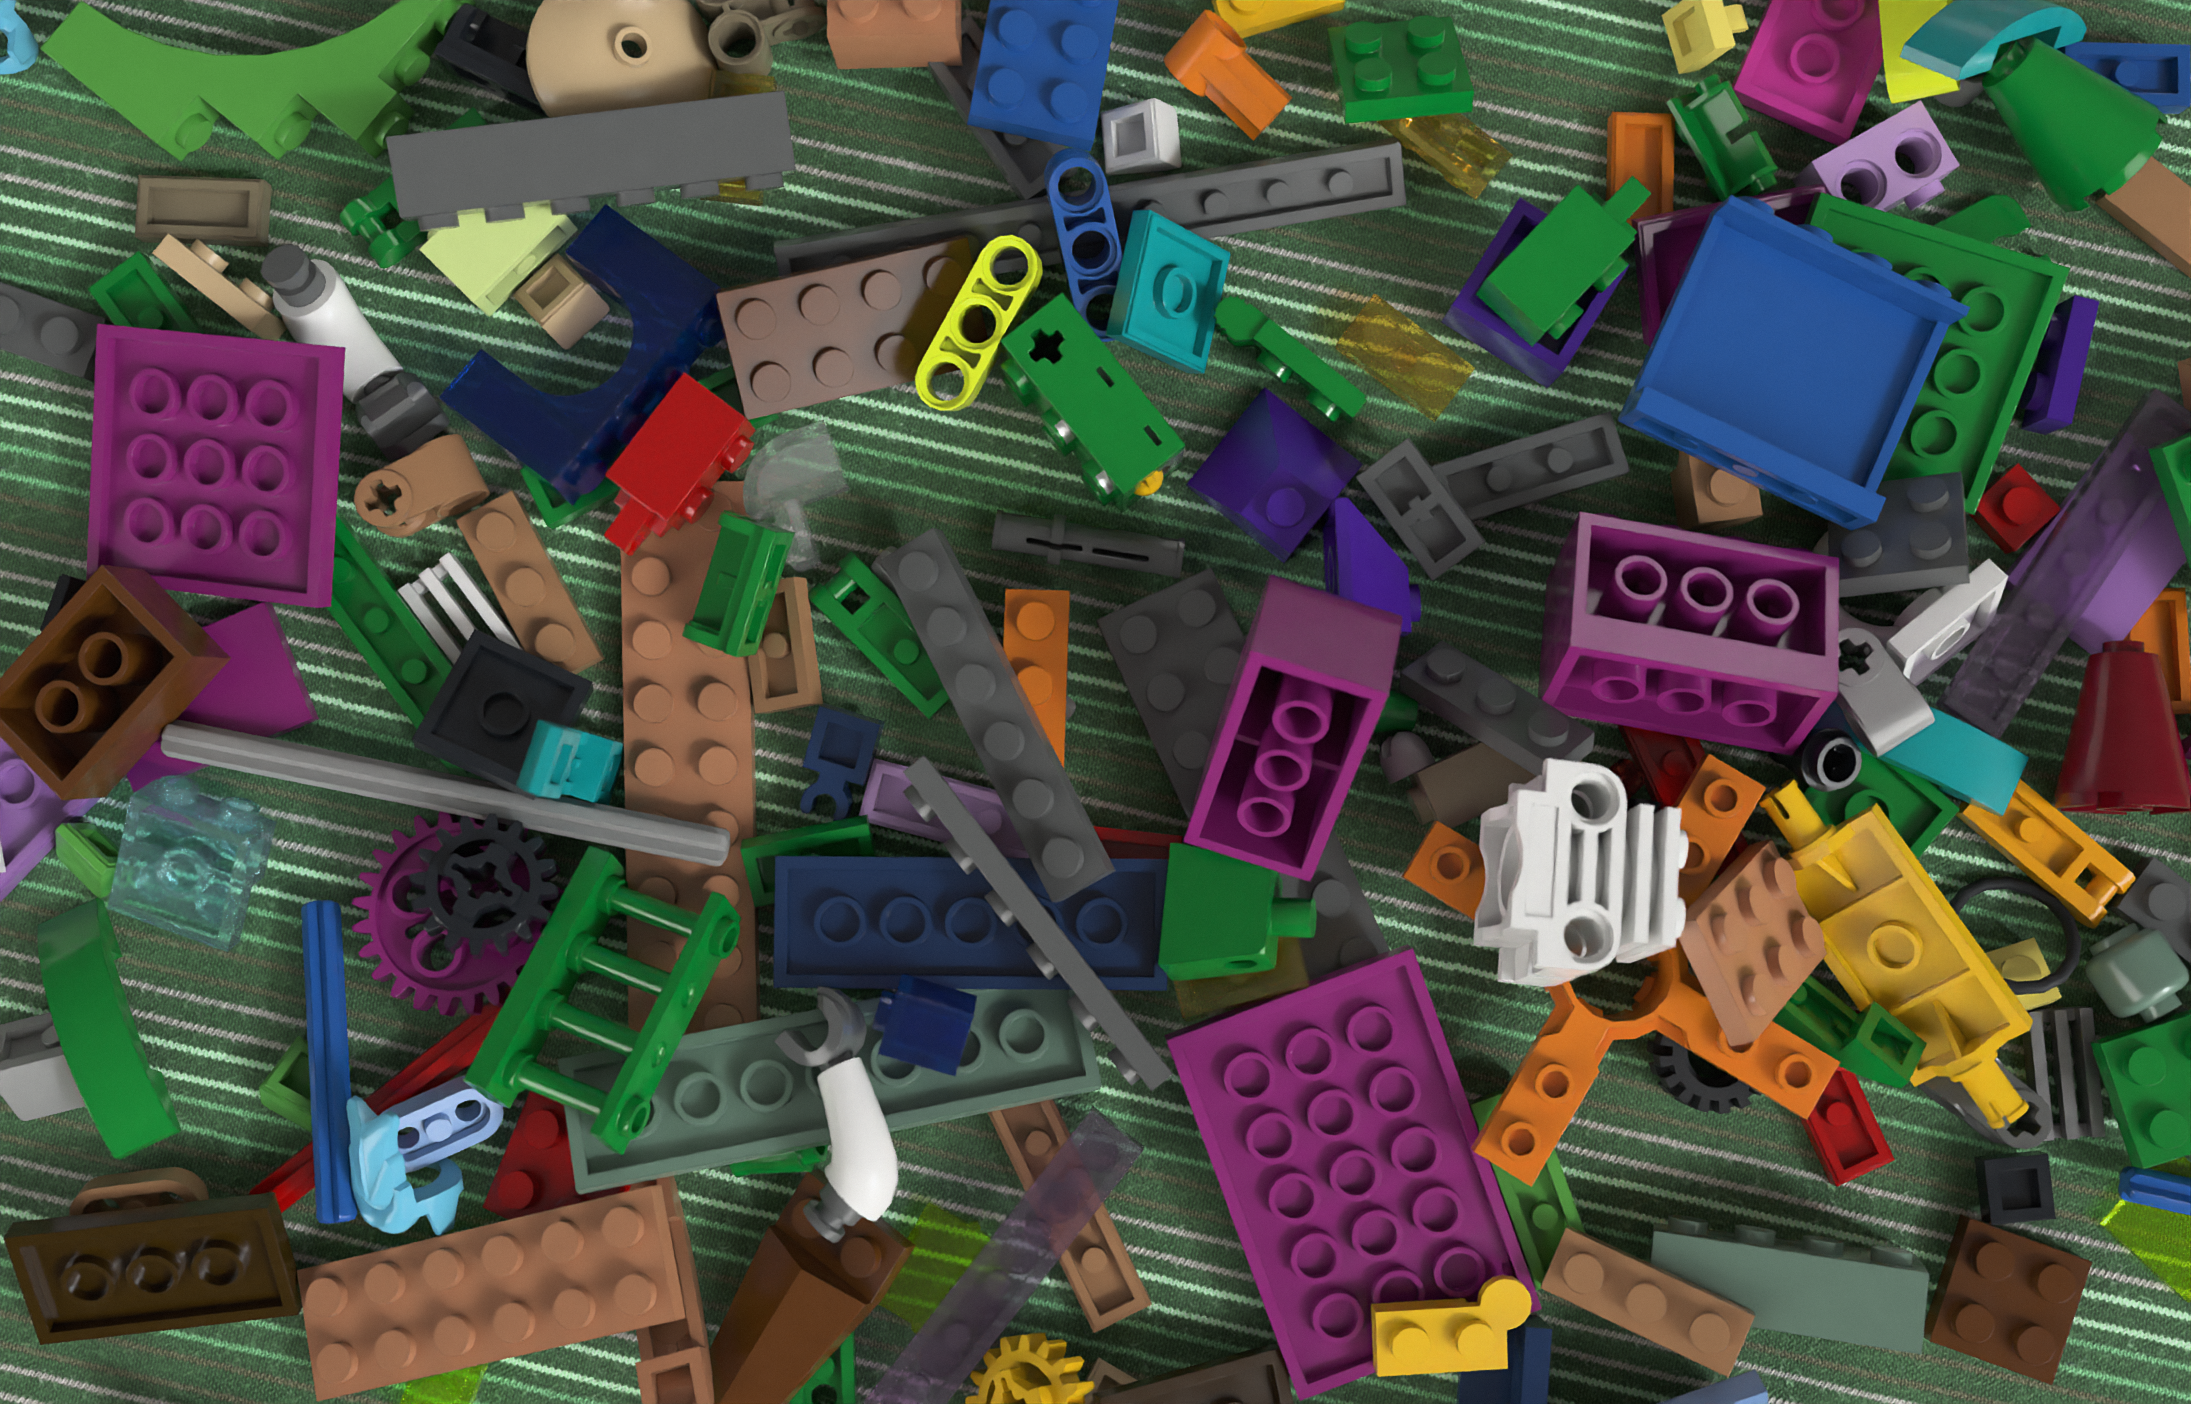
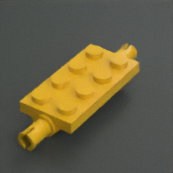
M1794 778L1784 782L1781 785L1783 788L1779 789L1777 786L1765 794L1758 803L1761 808L1766 810L1792 847L1788 854L1781 858L1785 859L1792 867L1796 878V890L1808 915L1818 922L1822 930L1824 948L1827 952L1823 960L1860 1011L1875 1001L1927 1043L1910 1079L1913 1086L1916 1087L1936 1076L1949 1077L1952 1082H1961L1986 1117L1987 1123L1992 1129L2004 1127L2005 1122L2002 1119L2004 1115L2009 1123L2020 1118L2028 1110L2029 1105L2025 1099L2020 1097L1995 1062L1998 1056L1996 1050L2007 1041L2029 1031L2033 1019L1879 805L1875 803L1836 826L1833 824L1826 826L1798 788V783Z

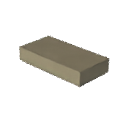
M138 175L135 237L142 242L161 243L169 233L184 244H193L198 239L205 245L268 247L272 186L264 179Z

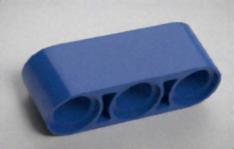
M1066 148L1055 153L1048 161L1044 171V184L1071 304L1102 342L1113 341L1115 339L1106 336L1109 318L1095 320L1086 314L1087 305L1093 297L1106 293L1115 294L1123 258L1107 180L1096 159L1087 151L1079 148ZM1083 167L1092 173V182L1089 189L1077 197L1063 195L1058 190L1060 176L1069 168ZM1086 231H1097L1105 236V245L1100 254L1091 259L1076 257L1072 253L1075 239Z

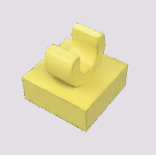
M1682 0L1662 15L1679 74L1700 71L1736 46L1732 33L1745 32L1749 29L1742 5L1734 4L1724 7L1722 0Z

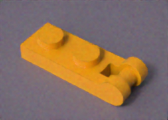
M2019 779L2005 813L2001 817L1965 801L1958 806L1960 810L1956 813V816L2044 890L2056 896L2074 919L2089 928H2096L2108 914L2104 906L2114 894H2124L2136 880L2134 874L2021 779ZM2085 868H2088L2093 878L2082 889L2074 881Z

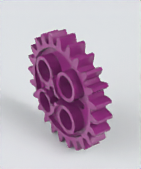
M439 811L438 826L436 827L428 819L417 815L414 817L416 835L412 838L396 829L391 832L393 841L398 848L393 854L379 849L373 850L372 854L375 859L383 866L379 874L361 872L359 878L373 887L371 896H361L352 900L353 905L369 911V918L353 925L352 931L369 935L373 941L365 945L358 954L361 958L369 960L381 958L382 962L375 968L371 977L381 982L397 977L390 995L404 1000L415 991L413 1008L427 1012L438 998L440 1015L454 1017L461 999L467 1014L481 1015L483 996H486L494 1006L502 1008L507 999L504 987L509 985L513 988L547 924L532 920L528 927L534 941L528 945L517 936L508 939L510 951L509 955L505 957L501 956L495 944H487L481 960L474 959L471 955L469 942L464 941L460 948L455 951L451 964L443 970L436 971L431 961L432 949L436 943L446 938L448 932L444 930L440 934L430 937L423 930L414 939L408 937V932L411 928L419 924H425L433 915V912L416 914V912H411L408 908L407 895L412 887L409 881L410 874L427 872L428 867L421 861L418 852L421 848L437 852L442 847L436 834L438 829L443 828L453 837L462 832L455 814ZM469 817L475 829L484 828L485 823L482 825L481 819ZM499 823L500 830L505 831L506 824ZM524 828L523 842L527 838L529 829ZM546 845L542 853L536 858L537 861L544 855L545 851L547 850ZM488 846L471 848L459 856L467 858L484 853ZM518 857L515 862L516 867L511 874L512 882L521 886L524 891L529 893V871ZM555 864L557 872L544 878L543 882L549 881L561 871L558 865ZM491 874L485 882L480 881L479 883L471 884L478 900L485 891L495 894L500 890L495 881L494 874ZM442 880L440 886L441 901L445 911L451 916L454 912L453 906L458 899L456 889L450 887L447 882ZM557 887L559 891L557 899L542 900L541 905L550 913V916L554 912L551 911V904L559 901L565 891ZM493 918L485 920L481 928H490Z

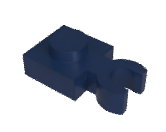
M827 703L819 706L802 767L818 771L820 774L818 781L810 785L802 795L800 804L802 813L810 814L816 807L819 794H828L834 798L837 805L833 821L846 819L850 815L853 808V796L848 788V783L850 781L864 785L868 782L885 721Z

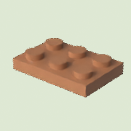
M1772 838L1750 844L1685 911L1684 928L1678 938L1731 1047L1755 1042L1827 954L1824 948L1822 930L1818 922L1808 915L1796 890V878L1793 869L1785 859L1781 858Z

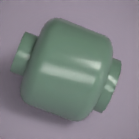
M2132 923L2087 948L2093 957L2085 965V975L2114 1016L2127 1018L2140 1013L2144 1021L2149 1023L2182 1005L2175 993L2187 984L2189 972L2159 930L2154 928L2139 930L2136 924Z

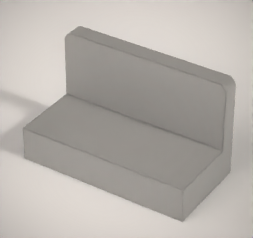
M50 1012L0 1025V1095L22 1121H29L86 1106L64 1056Z

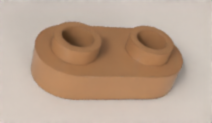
M179 1167L103 1175L91 1179L83 1186L70 1206L69 1216L209 1200V1194L206 1185L196 1174ZM168 1192L179 1195L183 1200L172 1198ZM104 1199L115 1201L120 1208L110 1207Z

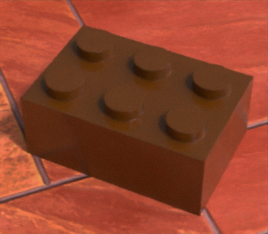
M101 565L0 677V737L61 800L106 797L159 739L165 725L172 724L227 664L231 657L144 569Z

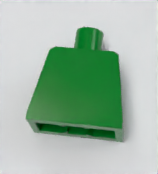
M1170 843L1158 965L1172 981H1186L1274 969L1277 960L1278 937H1314L1317 916L1316 901L1314 898L1282 897V879L1277 871L1205 848Z

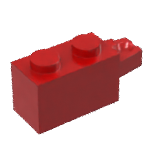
M684 372L605 474L607 478L622 488L613 501L622 510L603 536L624 553L632 556L652 531L662 538L671 527L679 531L686 521L690 524L697 522L711 505L715 493L710 489L723 472L727 470L733 473L750 454L754 446V442L750 440V437L756 431L746 417Z

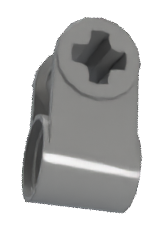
M1846 628L1839 631V657L1841 656L1840 648H1842L1848 655L1859 651L1865 660L1858 668L1860 675L1852 668L1846 669L1843 672L1839 670L1838 695L1834 700L1843 711L1845 719L1870 754L1878 758L1934 723L1935 718L1922 694L1902 674L1880 641L1871 632L1861 628Z

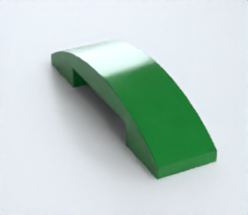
M1719 875L1715 876L1712 879L1710 885L1719 877ZM1811 975L1806 978L1772 1020L1774 1023L1840 1062L1838 1066L1862 1077L1899 1089L1910 1081L1927 1045L1924 1040L1877 1002L1873 1001L1858 1014Z
M95 898L38 924L37 941L40 969L55 1030L80 1095L113 1157L116 1159L125 1158L180 1132L181 1128L162 1072L149 1066L114 960L123 956L104 900Z

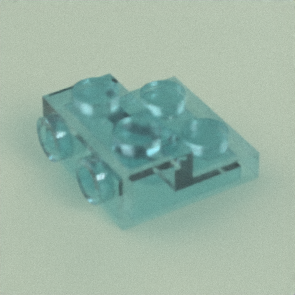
M169 775L160 778V780L155 779L130 795L107 909L228 952L240 942L252 886L264 878L277 821L260 816V806L252 800L242 797H226L218 801L199 794L200 785L191 778Z

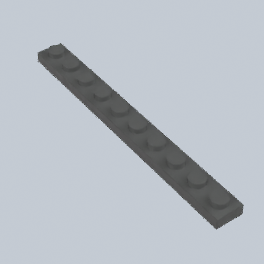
M1396 137L1108 185L1122 253L1125 250L1133 210H1151L1194 234L1207 239L1406 205L1401 142ZM1088 189L1062 194L1068 197H1077L1084 194ZM1047 196L774 242V253L779 276L959 235H964L968 238L973 266L982 250L991 240L1006 235H1013L1024 239L1037 251L1042 261V266L1062 263ZM1097 231L1081 233L1073 243L1072 253L1082 259L1098 256L1104 248L1105 236ZM1008 250L1002 253L996 260L994 266L995 274L1028 269V260L1025 254L1018 250Z

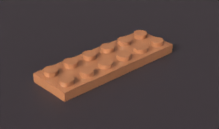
M662 1185L648 1186L297 1270L317 1401L686 1318Z

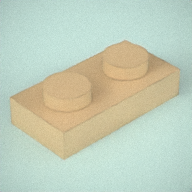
M168 233L152 252V254L247 329L264 340L277 341L287 329L284 321L271 312L275 306L273 297L247 277L239 286L222 273L229 263L200 240L196 239L188 247Z

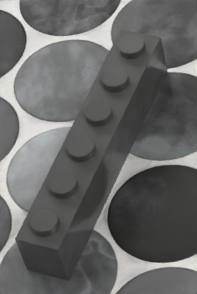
M784 90L386 137L400 218L408 222L418 220L421 232L460 227L458 215L483 212L486 223L526 219L524 207L550 204L552 215L583 213L591 211L590 199L614 196L617 207L648 205L656 203L654 192L680 189L682 200L713 197L720 195L719 184L744 181L746 192L771 190L784 187L783 176L794 175L796 171Z

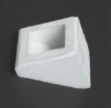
M1152 98L1100 112L1106 174L1120 175L1167 171L1181 167L1178 119L1176 109L1173 106Z

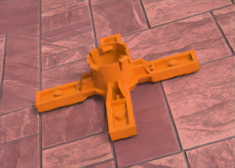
M1705 754L1701 757L1672 808L1681 809L1680 830H1685L1688 837L1686 862L1683 868L1678 869L1677 897L1683 899L1685 911L1710 885L1766 789L1765 786L1711 754ZM1434 821L1401 877L1475 921V911L1481 901L1485 886V866L1479 845L1441 822ZM1677 938L1675 947L1646 957L1651 962V966L1658 967V971L1652 972L1650 977L1645 976L1641 988L1633 997L1635 1003L1632 1005L1633 1011L1624 1009L1616 1014L1603 1015V1010L1590 1005L1580 996L1577 998L1569 981L1556 986L1543 987L1545 992L1550 993L1555 1006L1470 1149L1532 1187L1598 1075V1065L1612 1041L1636 1039L1653 1030L1660 1032L1804 1119H1808L1840 1062L1773 1021L1769 1023L1755 1042L1731 1047L1698 978L1689 973L1688 957Z

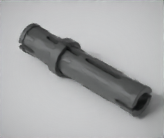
M997 509L991 550L998 551L999 549L1048 557L1047 564L1059 565L1060 559L1116 569L1172 576L1175 579L1180 577L1185 548L1184 538L1174 539L1121 529L1066 522L1067 515L1054 514V519L1052 520L1007 513L1004 510Z

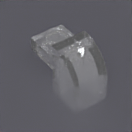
M821 420L786 432L769 441L754 456L744 479L743 500L746 513L757 520L775 516L776 522L772 523V525L795 532L787 559L789 558L791 566L799 573L823 565L803 506L850 490L831 431L825 421Z

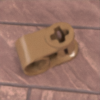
M451 434L429 441L417 448L412 454L369 473L361 479L356 487L354 503L356 511L363 520L377 527L379 531L390 537L404 538L446 517L470 510L483 502L490 492L462 435ZM395 493L399 496L394 501L397 511L392 515H387L384 512L390 507L387 497Z

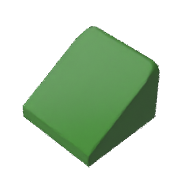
M62 823L55 830L57 857L98 898L106 897L135 868L132 865L133 862L93 823Z
M298 1036L260 1085V1100L268 1109L312 1133L308 1041ZM349 1065L351 1076L354 1069L353 1066Z

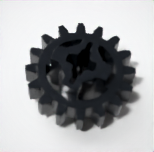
M489 813L484 828L475 829L469 817L464 816L460 819L462 833L453 837L443 828L436 831L442 846L437 852L424 848L419 850L418 856L428 867L427 872L410 874L409 881L413 887L426 891V894L417 897L411 904L416 914L433 912V915L426 921L423 928L430 937L446 930L448 933L444 946L447 951L454 953L464 941L469 942L472 957L481 960L486 945L495 944L501 956L505 957L509 955L510 951L508 939L517 936L528 945L534 941L528 927L532 920L543 924L548 923L551 916L541 905L542 900L557 899L559 891L556 885L543 882V879L557 872L554 859L537 861L536 858L545 848L544 841L540 836H537L524 843L522 839L525 829L523 823L518 820L512 823L505 832L500 830L496 814ZM488 846L484 853L467 858L459 856L471 848ZM518 857L529 871V893L524 891L521 886L512 882L511 874L516 867L515 862ZM491 874H494L498 888L505 895L499 892L494 894L485 891L479 900L476 899V894L471 884L465 878L471 881L477 879L485 882ZM442 880L457 891L458 899L453 906L454 912L451 916L442 905L440 896ZM503 914L512 917L498 926L481 928L487 919Z

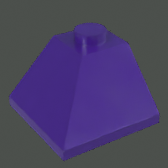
M1264 387L1188 481L1186 486L1285 563L1322 517L1334 498L1338 497L1363 464Z
M1348 497L1334 498L1321 517L1325 591L1402 615L1400 638L1407 636L1412 632L1411 622H1419L1421 618L1419 585L1409 584L1408 567Z

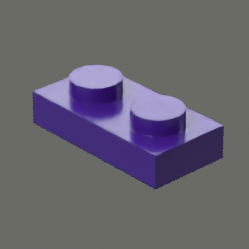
M2074 295L2056 305L2039 348L2035 370L2029 374L2020 397V407L2025 409L2022 430L2047 435L2072 424L2100 301Z

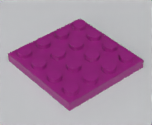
M97 324L86 580L101 565L144 569L164 590L314 608L330 607L332 601L346 347Z

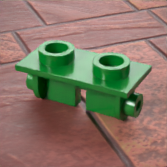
M1716 73L1699 82L1695 86L1696 92L1675 97L1666 102L1675 117V128L1678 135L1694 151L1705 171L1707 187L1718 200L1723 202L1730 195L1738 198L1741 196L1750 197L1764 194L1779 184L1774 176L1778 167L1772 160L1757 131L1748 133L1738 141H1736L1732 134V131L1750 119L1734 92L1730 81L1722 83L1719 75Z

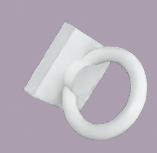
M1828 531L1818 541L1812 551L1813 553L1828 556ZM1988 558L1970 573V583L1939 586L1938 589L1936 587L1929 589L1915 599L1900 614L1893 626H1876L1862 622L1845 611L1839 603V631L1846 628H1861L1871 632L1880 641L1902 674L1917 687L1992 625L2008 576Z

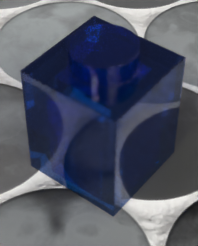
M901 974L896 994L883 990L871 1029L884 1032L878 1054L956 1076L975 1014L977 996Z

